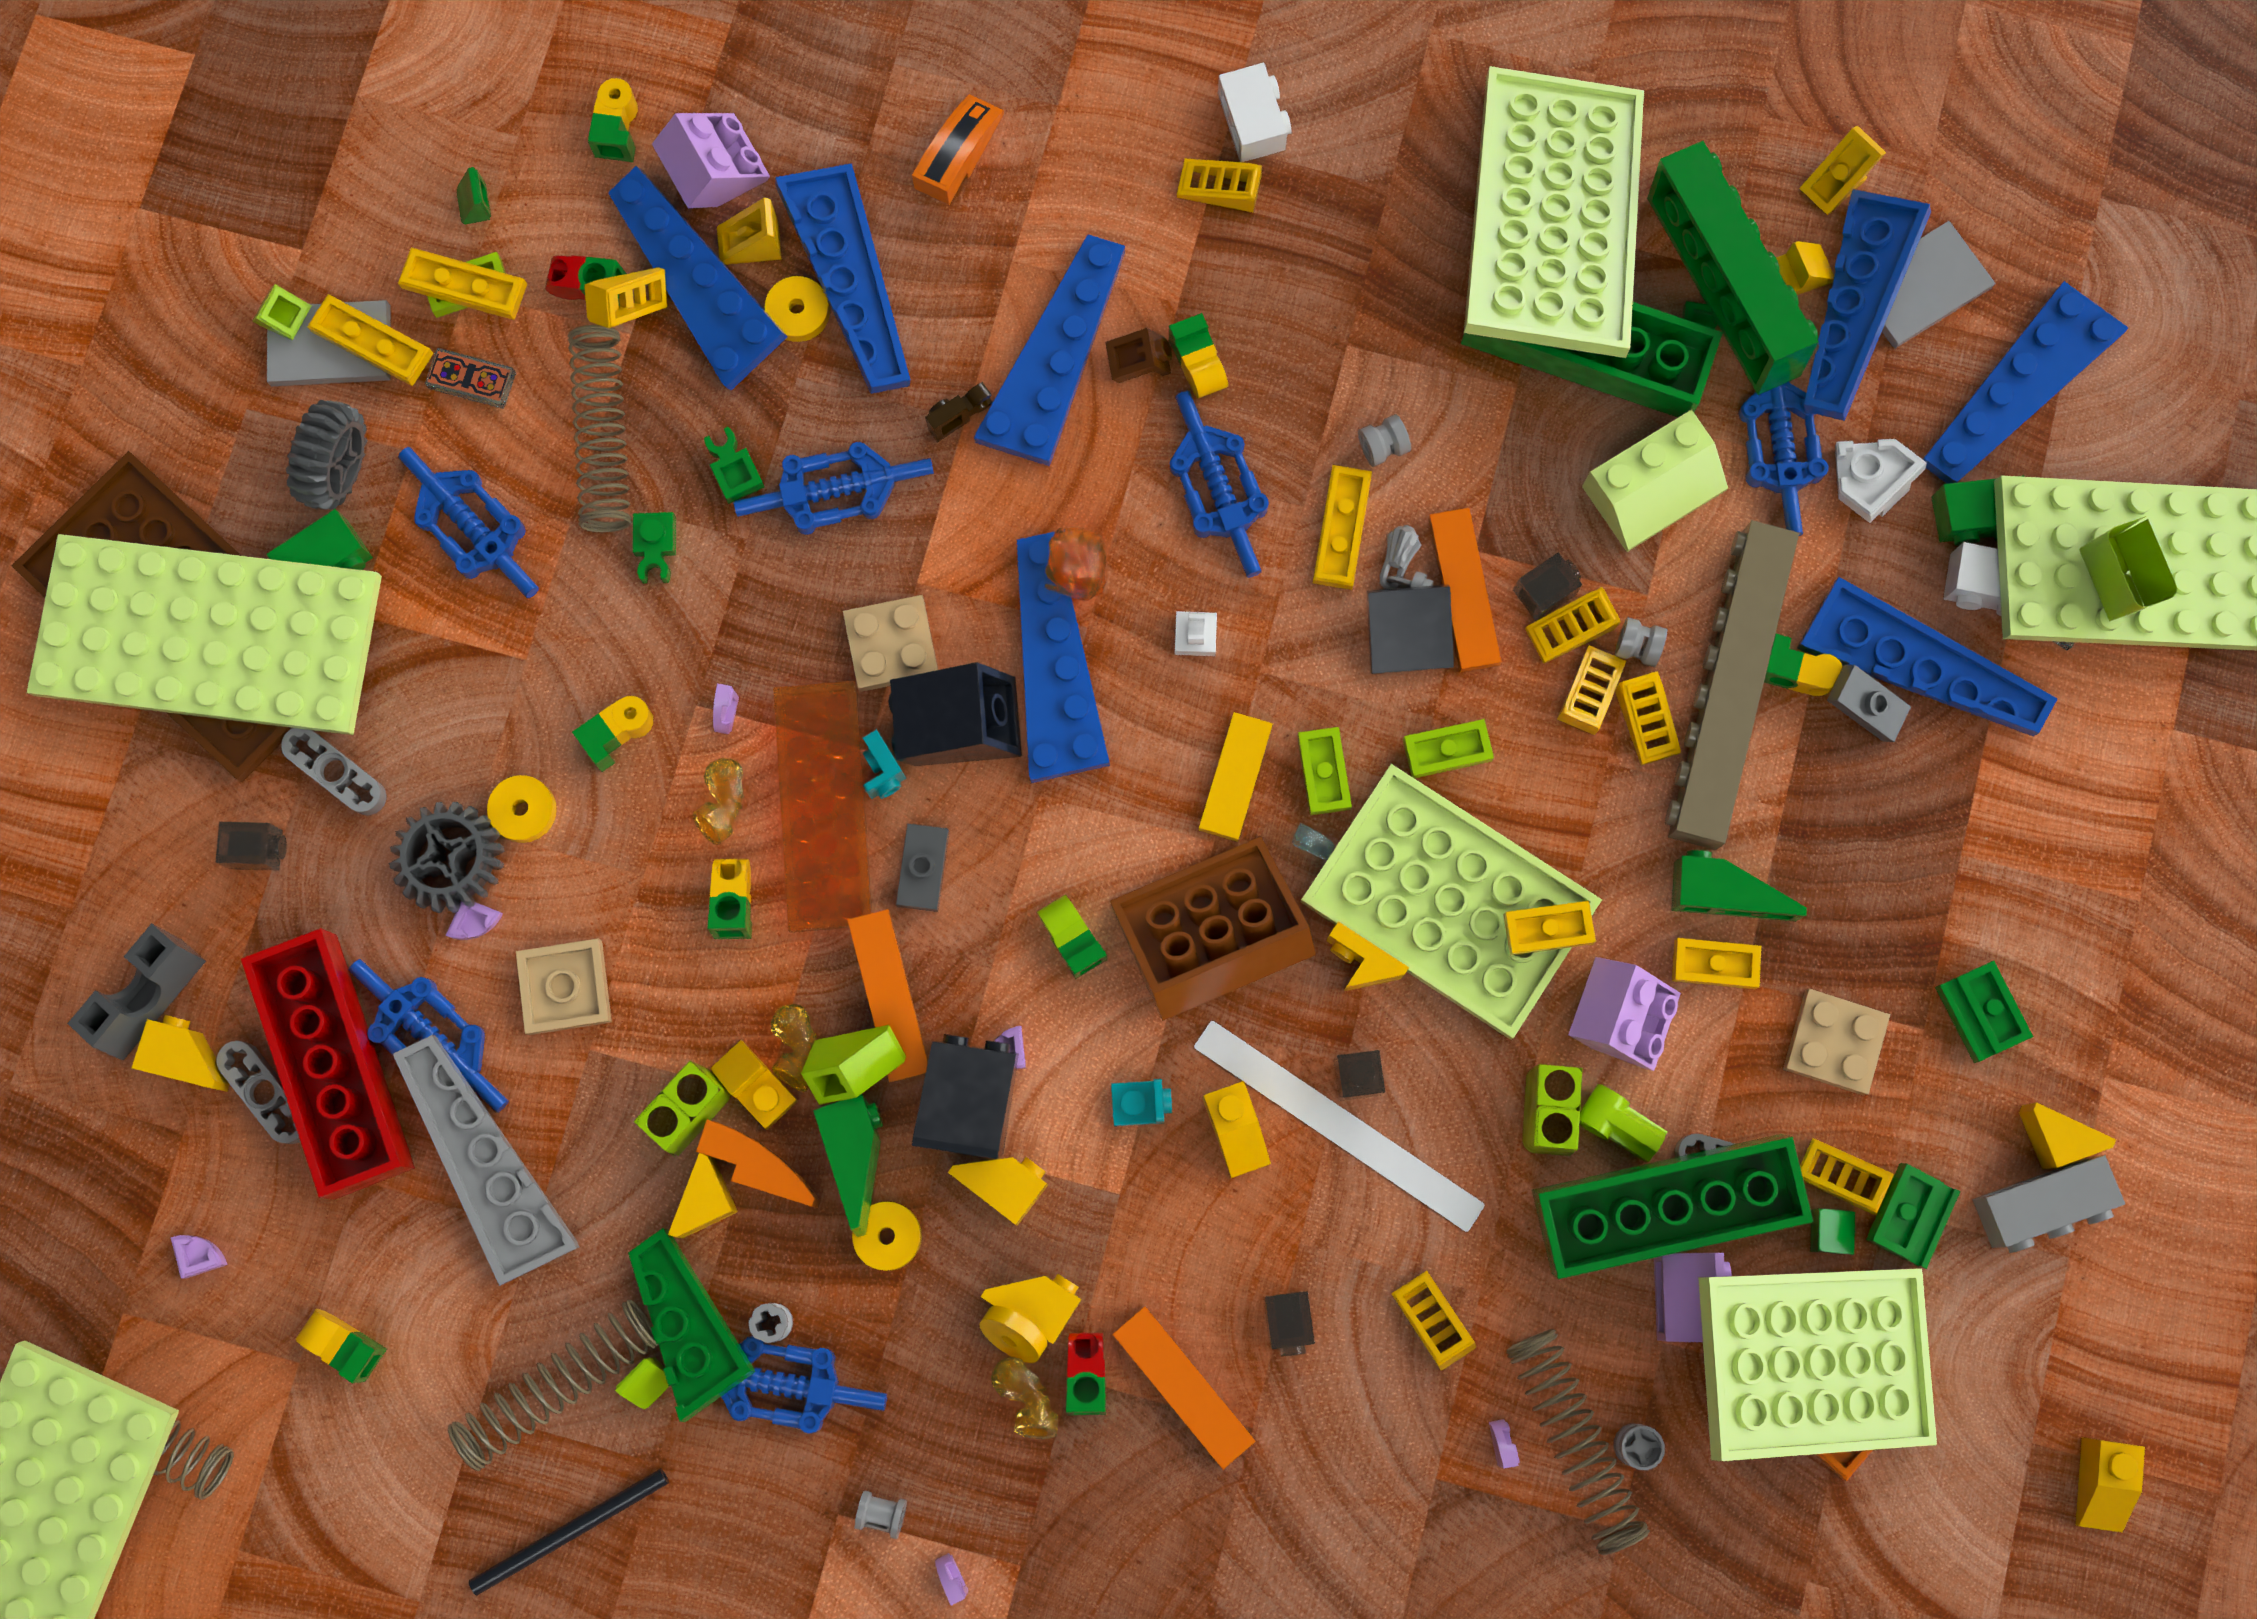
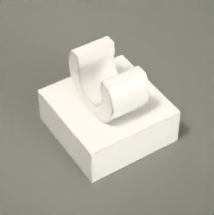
M1176 611L1175 655L1215 656L1217 613Z

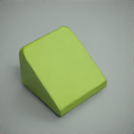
M275 284L268 291L252 322L293 340L312 305Z
M655 1357L644 1358L616 1386L617 1389L615 1391L639 1408L647 1409L670 1387L663 1370L665 1367Z

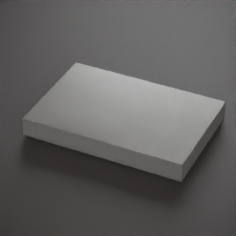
M1950 221L1920 238L1882 330V333L1894 349L1989 291L1996 284Z
M387 300L344 302L391 327V305ZM310 304L312 307L293 340L267 329V382L271 387L390 380V374L319 337L307 328L321 304Z

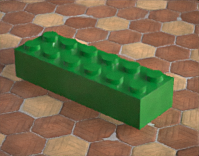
M1703 140L1661 158L1647 199L1704 301L1710 307L1713 317H1715L1718 326L1757 395L1801 377L1819 343L1817 329L1810 319L1804 317L1799 308V300L1792 286L1786 285L1780 275L1779 264L1775 255L1770 251L1767 252L1761 242L1759 228L1752 218L1748 219L1741 207V198L1737 189L1733 185L1729 186L1725 179L1719 157L1714 152L1710 153Z
M1633 302L1631 342L1626 358L1464 333L1461 344L1678 418L1691 409L1695 412L1698 407L1723 332Z
M1777 1134L1532 1190L1551 1274L1557 1279L1814 1222L1793 1136Z

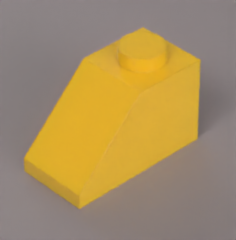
M168 1015L164 1016L162 1023L147 1019L132 1069L211 1089L228 1091L230 1084L219 1071L216 1057L204 1034L188 1029L191 1021Z
M1244 1081L1205 1094L1203 1102L1230 1177L1234 1178L1270 1165L1271 1162L1259 1121Z
M1011 1157L953 1165L948 1171L950 1175L1017 1226L1048 1186L1041 1179L1046 1172L1027 1157L1021 1163Z
M1058 1273L1054 1280L1047 1276L985 1289L981 1295V1298L992 1305L1006 1307L1027 1318L1038 1327L1046 1340L1052 1344L1056 1342L1082 1300L1075 1295L1079 1287Z
M2082 1437L2076 1526L2123 1532L2142 1493L2145 1447Z

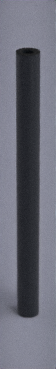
M662 1468L658 1469L469 1580L472 1592L478 1596L669 1484L667 1475Z

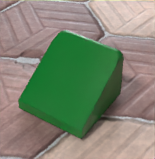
M474 167L468 168L458 184L456 192L461 222L463 224H471L490 220L491 211L486 184L477 169Z
M1822 1208L1811 1209L1814 1222L1811 1223L1810 1252L1854 1255L1855 1212Z

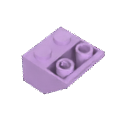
M675 113L652 143L688 208L718 207L765 183L770 178L759 154L755 151L743 130L742 124L734 113Z
M1595 957L1568 1035L1591 1049L1654 1071L1658 1058L1664 1050V1041L1672 1018L1677 1012L1681 993L1637 965Z
M1674 1253L1654 1258L1657 1340L1667 1342H1703L1698 1277L1732 1276L1730 1263L1724 1262V1253Z

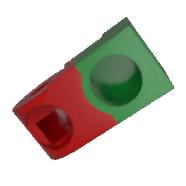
M575 255L553 256L545 289L548 293L562 299L586 300L585 284L627 273L617 260Z
M1103 1332L1069 1333L1067 1416L1106 1415Z

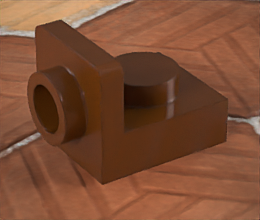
M1148 327L1105 342L1111 377L1117 383L1151 372H1156L1162 376L1171 374L1169 361L1172 359V350L1170 344L1165 337Z

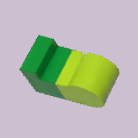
M1066 895L1037 911L1038 916L1051 936L1050 939L1075 979L1107 961V954Z

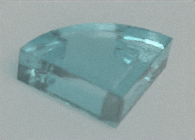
M1302 823L1299 824L1292 841L1293 845L1327 860L1335 849L1334 843L1316 830Z

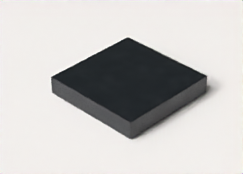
M1449 585L1367 591L1372 674L1454 667L1451 591Z

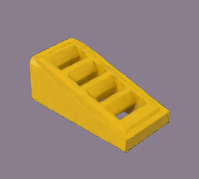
M1185 158L1177 198L1253 213L1261 180L1262 165ZM1193 172L1201 173L1198 188L1190 187ZM1209 175L1216 176L1213 189H1206ZM1224 178L1231 179L1229 190H1221ZM1239 181L1247 182L1245 191H1237Z
M658 267L604 278L585 284L588 320L591 323L611 328L666 308L665 269ZM646 284H648L649 300H646Z
M1600 587L1526 626L1525 630L1543 664L1615 630L1621 621L1605 590ZM1592 605L1602 621L1600 624L1597 623L1589 608ZM1580 613L1588 630L1582 631L1573 614ZM1564 620L1573 638L1567 640L1558 623L1559 621ZM1548 626L1558 643V646L1555 648L1551 647L1542 630Z
M1588 645L1557 720L1595 735L1604 720L1626 660ZM1592 659L1613 667L1612 674L1590 666ZM1586 673L1608 682L1606 688L1585 680ZM1582 687L1601 695V700L1598 701L1579 693L1580 688ZM1575 701L1596 709L1595 714L1593 715L1574 707Z
M1658 671L1620 682L1615 689V693L1641 766L1680 754V745ZM1648 689L1650 696L1636 700L1633 699L1632 693ZM1651 705L1654 706L1655 712L1638 717V709ZM1659 721L1661 728L1645 733L1642 732L1641 726ZM1665 737L1667 744L1647 749L1645 742Z
M1812 1138L1800 1165L1804 1182L1875 1216L1894 1177V1174L1814 1138ZM1823 1153L1829 1157L1820 1177H1817L1812 1172L1820 1154ZM1839 1161L1845 1165L1835 1185L1828 1180L1836 1162ZM1854 1168L1861 1173L1851 1192L1844 1188ZM1870 1176L1877 1181L1869 1199L1861 1196V1193Z
M1428 1271L1423 1272L1391 1293L1440 1370H1444L1476 1348L1474 1340ZM1428 1288L1432 1295L1411 1308L1407 1301ZM1438 1303L1441 1310L1420 1323L1417 1316ZM1448 1319L1451 1325L1430 1338L1427 1331ZM1458 1334L1461 1340L1440 1353L1437 1346Z

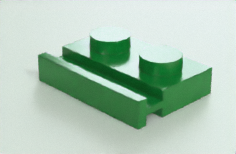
M1995 961L1988 962L1935 987L1973 1063L1983 1061L1992 1055L2034 1037Z
M1900 1163L1866 1240L1901 1259L1913 1263L1919 1268L1927 1269L1961 1191L1950 1188L1940 1180L1907 1163Z

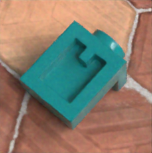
M876 729L863 737L869 749L862 754L875 774L881 770L883 773L865 783L863 787L871 799L877 796L880 799H884L897 792L902 787L900 782L907 778Z
M1162 1079L1143 1082L1111 1083L1114 1127L1164 1124V1114L1172 1113L1171 1088H1162Z

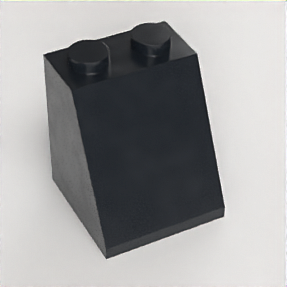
M975 662L890 680L891 694L889 695L888 703L893 714L894 728L891 744L897 761L914 766L1022 756L1016 677Z
M944 1034L943 1042L932 1041L912 1146L998 1159L1004 1154L1019 1053L1009 1052L1011 1044L986 1040L985 1047L981 1048L968 1046V1037Z

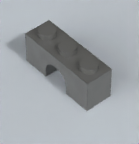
M152 923L124 955L136 967V973L131 983L122 991L112 995H106L95 990L67 1023L90 1046L120 1060H124L141 1040L147 1019L157 1021L206 962L182 939Z

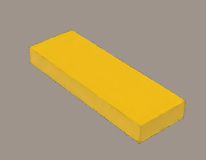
M412 247L398 281L402 289L512 320L516 318L527 287V283L523 278Z
M329 294L307 326L312 333L412 387L434 354L430 348Z
M1332 465L1313 584L1348 590L1353 589L1372 471Z
M1236 712L1233 713L1199 825V831L1238 842L1273 723Z

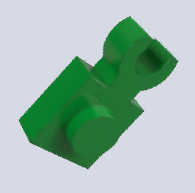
M726 427L724 431L728 439L725 445L715 446L709 435L704 438L709 453L713 457L720 459L709 465L728 504L765 488L747 448L735 452L738 445L737 439L733 431Z
M673 512L633 513V553L636 557L644 556L637 569L638 577L643 584H648V572L653 568L661 569L660 577L663 583H669L671 571L664 561V556H676V516Z

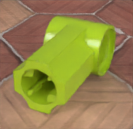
M1597 1084L1580 1111L1579 1125L1604 1140H1612L1644 1162H1650L1663 1144L1668 1131L1630 1108V1103L1615 1091Z

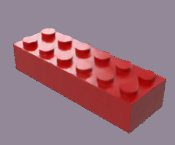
M320 928L241 958L318 1197L336 1200L415 1169L374 1044L368 1038V1026L337 935Z

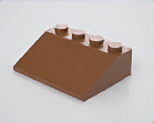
M1262 837L1253 839L1110 900L1116 918L1162 1021L1316 955L1310 927Z

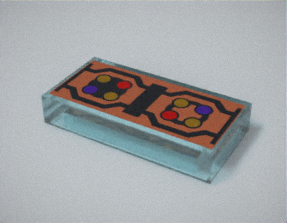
M437 348L425 385L430 390L504 409L516 372L512 367Z

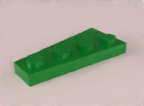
M662 1228L628 1252L643 1304L647 1305L653 1327H651L656 1344L660 1347L666 1367L663 1370L668 1386L672 1387L677 1403L675 1409L679 1422H686L756 1371L673 1236L668 1235L669 1229Z

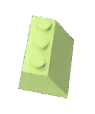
M1691 409L1590 471L1582 488L1626 552L1727 491L1728 485L1715 442Z

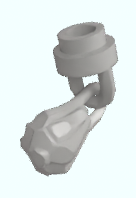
M1398 526L1387 534L1386 558L1380 573V585L1384 589L1433 586V580L1427 579V574L1416 571L1413 580L1403 578L1410 561L1422 546L1418 538L1419 535L1411 526ZM1391 566L1398 568L1396 576L1387 577Z

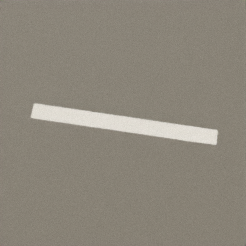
M1211 1021L1194 1046L1196 1050L1465 1232L1470 1230L1485 1206L1483 1202L1216 1022Z

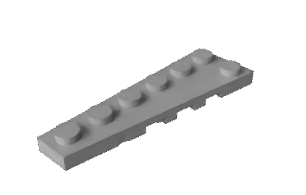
M431 1035L393 1053L394 1059L499 1286L579 1248L580 1246L436 1035Z

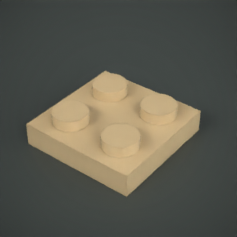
M923 595L843 611L859 692L890 686L891 679L938 670Z
M598 938L516 951L525 1034L535 1035L612 1023L602 940Z
M1810 988L1805 990L1783 1070L1863 1096L1869 1095L1891 1014Z

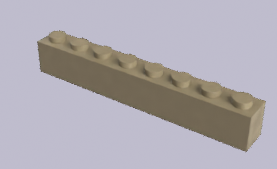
M1751 520L1742 532L1737 531L1730 552L1731 555L1736 556L1733 570H1727L1721 592L1727 594L1724 608L1718 607L1712 625V630L1718 632L1715 645H1709L1703 661V669L1708 670L1705 684H1699L1694 698L1693 707L1699 708L1696 723L1690 722L1685 735L1684 746L1690 747L1687 761L1680 762L1675 776L1674 784L1680 786L1677 801L1671 800L1666 813L1665 824L1671 825L1668 838L1717 850L1726 843L1799 532Z

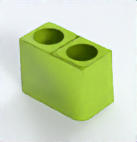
M2145 517L2115 526L2079 549L2109 621L2169 600L2177 593L2176 582L2149 519L2128 529Z
M689 1060L633 1122L672 1156H679L704 1129L706 1120H712L730 1099V1093L708 1068ZM690 1074L699 1075L705 1080L707 1085L705 1098L694 1105L682 1102L677 1094V1086ZM661 1106L671 1108L676 1113L678 1119L675 1131L665 1137L654 1135L649 1130L647 1124L650 1115Z
M1538 1064L1527 1073L1522 1141L1524 1147L1529 1152L1571 1156L1578 1150L1583 1068ZM1563 1070L1569 1073L1574 1080V1092L1566 1100H1554L1546 1093L1545 1079L1553 1071ZM1553 1113L1565 1115L1572 1124L1570 1138L1560 1144L1548 1141L1542 1132L1544 1119Z

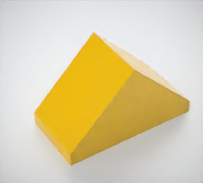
M764 197L717 226L719 259L725 265L782 259L779 222L771 199Z
M2037 1102L2022 1105L2019 1112L2042 1169L2058 1168L2113 1148L2116 1139Z
M701 1153L698 1154L668 1235L685 1238L738 1212L715 1158Z

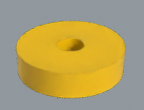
M792 276L782 279L770 289L765 300V311L788 336L785 339L788 341L803 342L819 335L829 321L830 306L825 293L817 282L807 277ZM795 305L804 306L803 311L797 314L792 313L791 309Z
M525 775L512 776L500 782L490 794L487 804V815L491 820L490 824L492 827L497 829L500 835L506 839L518 843L532 842L545 835L552 827L557 812L556 801L549 788L536 778ZM520 803H527V812L524 815L518 816L516 814L517 806Z
M879 1202L870 1206L866 1235L857 1237L852 1233V1240L857 1255L866 1265L877 1270L891 1271L902 1268L913 1260L921 1245L922 1232L917 1217L907 1207L895 1202ZM885 1228H891L895 1234L893 1242L888 1245L883 1244L880 1240V1232Z
M991 1306L980 1322V1329L985 1337L998 1349L1017 1360L1035 1363L1047 1347V1340L1038 1327L1024 1316L1006 1307Z

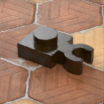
M983 382L971 388L963 397L960 398L957 395L950 401L949 399H943L929 410V414L925 416L928 431L937 443L970 422V416L992 405L993 402L990 399L992 395Z

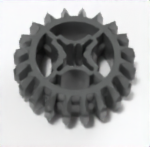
M320 400L317 404L310 406L308 413L303 414L300 426L296 427L294 440L290 441L292 444L291 451L287 455L289 458V465L286 468V473L289 474L287 486L290 487V494L296 498V501L314 509L334 510L338 505H342L345 502L346 494L352 493V486L357 480L358 473L362 467V460L366 455L364 447L367 443V438L364 437L367 428L364 424L363 415L359 414L358 409L339 401Z
M436 802L434 814L426 807H420L421 819L419 821L412 817H406V822L411 828L407 833L403 830L395 831L396 836L403 841L401 845L390 846V852L400 858L389 863L392 870L400 872L393 880L399 887L405 886L402 893L409 900L416 898V905L422 909L431 905L432 911L441 913L445 906H447L449 911L456 913L459 911L460 901L469 908L475 905L473 898L475 893L483 898L488 897V892L483 886L487 881L493 885L498 884V878L492 875L491 872L492 869L499 870L504 868V863L494 858L504 852V847L500 843H494L500 837V833L495 828H489L491 820L487 816L482 815L478 817V810L472 806H468L463 810V806L459 802H452L449 809L442 802ZM459 827L469 830L472 835L465 839L460 836L457 839L449 840L442 833V830ZM428 840L426 853L419 857L424 843ZM444 847L451 851L448 855L450 868L442 863L446 860ZM476 856L471 871L466 875L467 863ZM444 874L446 878L451 880L453 885L445 888H433L427 886L422 879L428 876L435 878Z

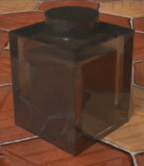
M1558 552L1519 578L1513 591L1534 620L1537 621L1577 595L1582 587L1580 582L1581 575L1574 563L1568 559L1565 561Z
M219 822L215 863L228 869L280 870V860L285 858L287 851V841L282 829L270 823Z
M1380 1050L1337 1055L1334 1058L1339 1101L1378 1097L1385 1093Z
M1308 1291L1264 1296L1263 1301L1270 1349H1280L1281 1357L1306 1354L1305 1345L1315 1344Z

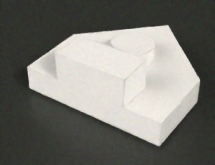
M1880 439L1877 443L1853 444V441L1836 442L1835 457L1838 499L1871 523L1878 515L1883 517L1910 490L1911 483L1925 470L1927 462L1896 439Z

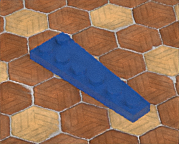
M852 163L776 177L775 185L777 192L870 393L873 394L910 386L909 372Z
M635 166L608 194L652 267L665 269L666 290L720 381L726 388L732 390L788 336L639 167Z
M1853 189L1842 232L1843 240L1840 254H1837L1833 285L1828 294L1826 316L1818 339L1819 347L1814 357L1804 401L1806 412L1845 421L1930 217V204Z
M1089 234L1086 236L976 431L975 443L1050 467L1125 255L1124 245Z
M2063 281L1925 455L1923 460L1927 462L1926 469L1946 484L1959 482L1997 446L2127 331L2128 327Z
M1054 531L1018 539L1017 553L1031 783L1110 766L1057 532Z
M1840 577L1834 581L1797 647L1801 651L1814 656L1831 654L1838 658L1842 666L1856 665L1871 677L2033 737L2041 731L2058 699Z

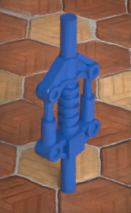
M1787 382L1760 395H1757L1755 392L1742 404L1738 415L1747 424L1748 441L1746 442L1749 464V470L1745 476L1747 484L1755 488L1761 486L1774 491V494L1781 493L1785 527L1788 530L1799 532V536L1803 535L1798 491L1811 483H1819L1827 474L1829 466L1822 459L1820 437L1816 435L1814 416L1816 414L1806 412L1804 407L1806 392ZM1789 411L1805 419L1807 437L1804 438L1807 462H1796V453H1794L1795 443L1792 442L1794 435L1791 432L1793 428L1792 423L1789 422L1791 420V413ZM1764 413H1771L1768 415V419L1771 424L1770 433L1773 434L1771 436V443L1774 444L1772 446L1773 454L1775 455L1774 464L1764 463L1761 440L1757 437L1756 420Z
M1190 391L1181 392L1175 398L1189 432L1170 460V471L1174 476L1180 477L1186 493L1184 498L1194 521V533L1200 538H1207L1210 535L1225 538L1231 536L1246 577L1257 576L1262 571L1246 531L1258 518H1262L1267 514L1268 498L1261 493L1253 471L1248 469L1242 454L1245 446L1243 438L1230 432L1207 425L1204 426ZM1217 454L1235 458L1241 473L1239 479L1247 500L1236 503V497L1232 494L1231 485H1227L1229 480L1227 475H1223L1225 470L1223 465H1220L1221 460ZM1197 461H1201L1199 462L1200 469L1204 471L1203 476L1208 481L1206 483L1208 489L1212 490L1210 493L1212 499L1216 500L1214 503L1218 510L1216 512L1206 513L1198 491H1194L1188 476L1189 470Z
M855 442L850 445L848 451L831 455L822 453L804 458H799L796 455L785 457L782 462L784 471L779 484L780 491L734 501V507L737 517L784 507L786 513L795 522L798 531L801 534L809 535L817 527L842 522L841 519L862 514L868 519L877 518L881 514L895 486L894 482L934 474L931 458L890 466L889 462L862 442ZM851 460L863 472L858 474L857 471L851 472L852 475L847 476V473L841 474V478L831 476L830 480L827 481L825 478L819 479L818 483H815L813 480L808 481L809 485L804 484V473L829 468V464ZM862 489L867 490L860 506L839 510L837 507L811 513L808 501L813 500V503H817L821 498L826 501L830 500V496L839 498L841 497L840 494L845 493V496L851 495L852 491H856L857 494L862 493Z
M411 447L404 448L399 453L398 458L422 483L414 515L416 525L423 531H430L439 540L440 547L454 561L457 570L464 577L473 579L482 572L499 568L526 598L533 597L538 592L539 587L511 558L514 555L513 551L518 540L523 538L526 532V528L520 519L511 515L497 498H492L482 488V479L475 471L462 470L434 474ZM475 492L486 504L485 509L495 518L500 526L494 532L485 527L483 521L478 519V516L471 511L467 504H464V501L458 495ZM442 509L447 516H450L451 521L457 524L461 531H464V535L471 539L475 547L473 550L466 553L451 536L447 537L437 526L439 513Z
M358 959L350 966L348 971L382 1002L378 1006L379 1009L374 1023L368 1028V1038L372 1042L380 1043L393 1055V1053L406 1048L394 1035L401 1025H403L402 1027L407 1032L412 1031L411 1036L415 1039L419 1038V1041L431 1035H436L473 1091L496 1113L505 1108L509 1100L479 1073L482 1068L485 1041L483 1028L478 1025H469L454 1011L456 1007L437 990V985L433 980L419 977L412 984L393 990L361 959ZM426 1001L444 1019L448 1017L462 1031L460 1047L455 1050L456 1045L452 1041L447 1042L448 1038L444 1034H439L440 1030L436 1026L431 1027L432 1022L428 1018L423 1019L424 1015L420 1011H416L422 1003Z
M753 1336L747 1337L739 1344L751 1364L762 1354L785 1357V1361L812 1365L810 1380H808L807 1376L801 1375L800 1378H796V1374L790 1373L788 1376H785L784 1372L779 1371L777 1374H774L773 1370L762 1372V1368L755 1367L756 1372L721 1396L734 1420L745 1421L750 1417L771 1420L772 1424L798 1428L805 1433L818 1432L823 1426V1420L835 1403L884 1411L887 1402L886 1393L838 1385L839 1381L834 1366L835 1355L830 1349H812L789 1344L787 1347L769 1345ZM747 1387L752 1392H758L760 1389L763 1394H769L771 1391L773 1395L781 1396L783 1393L786 1398H792L794 1395L796 1399L804 1400L805 1397L807 1399L804 1412L775 1408V1411L752 1407L746 1394Z

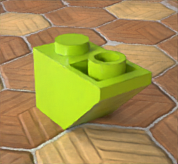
M885 1025L814 1040L801 1074L818 1104L821 1105L857 1098L904 1063L906 1055L890 1026Z

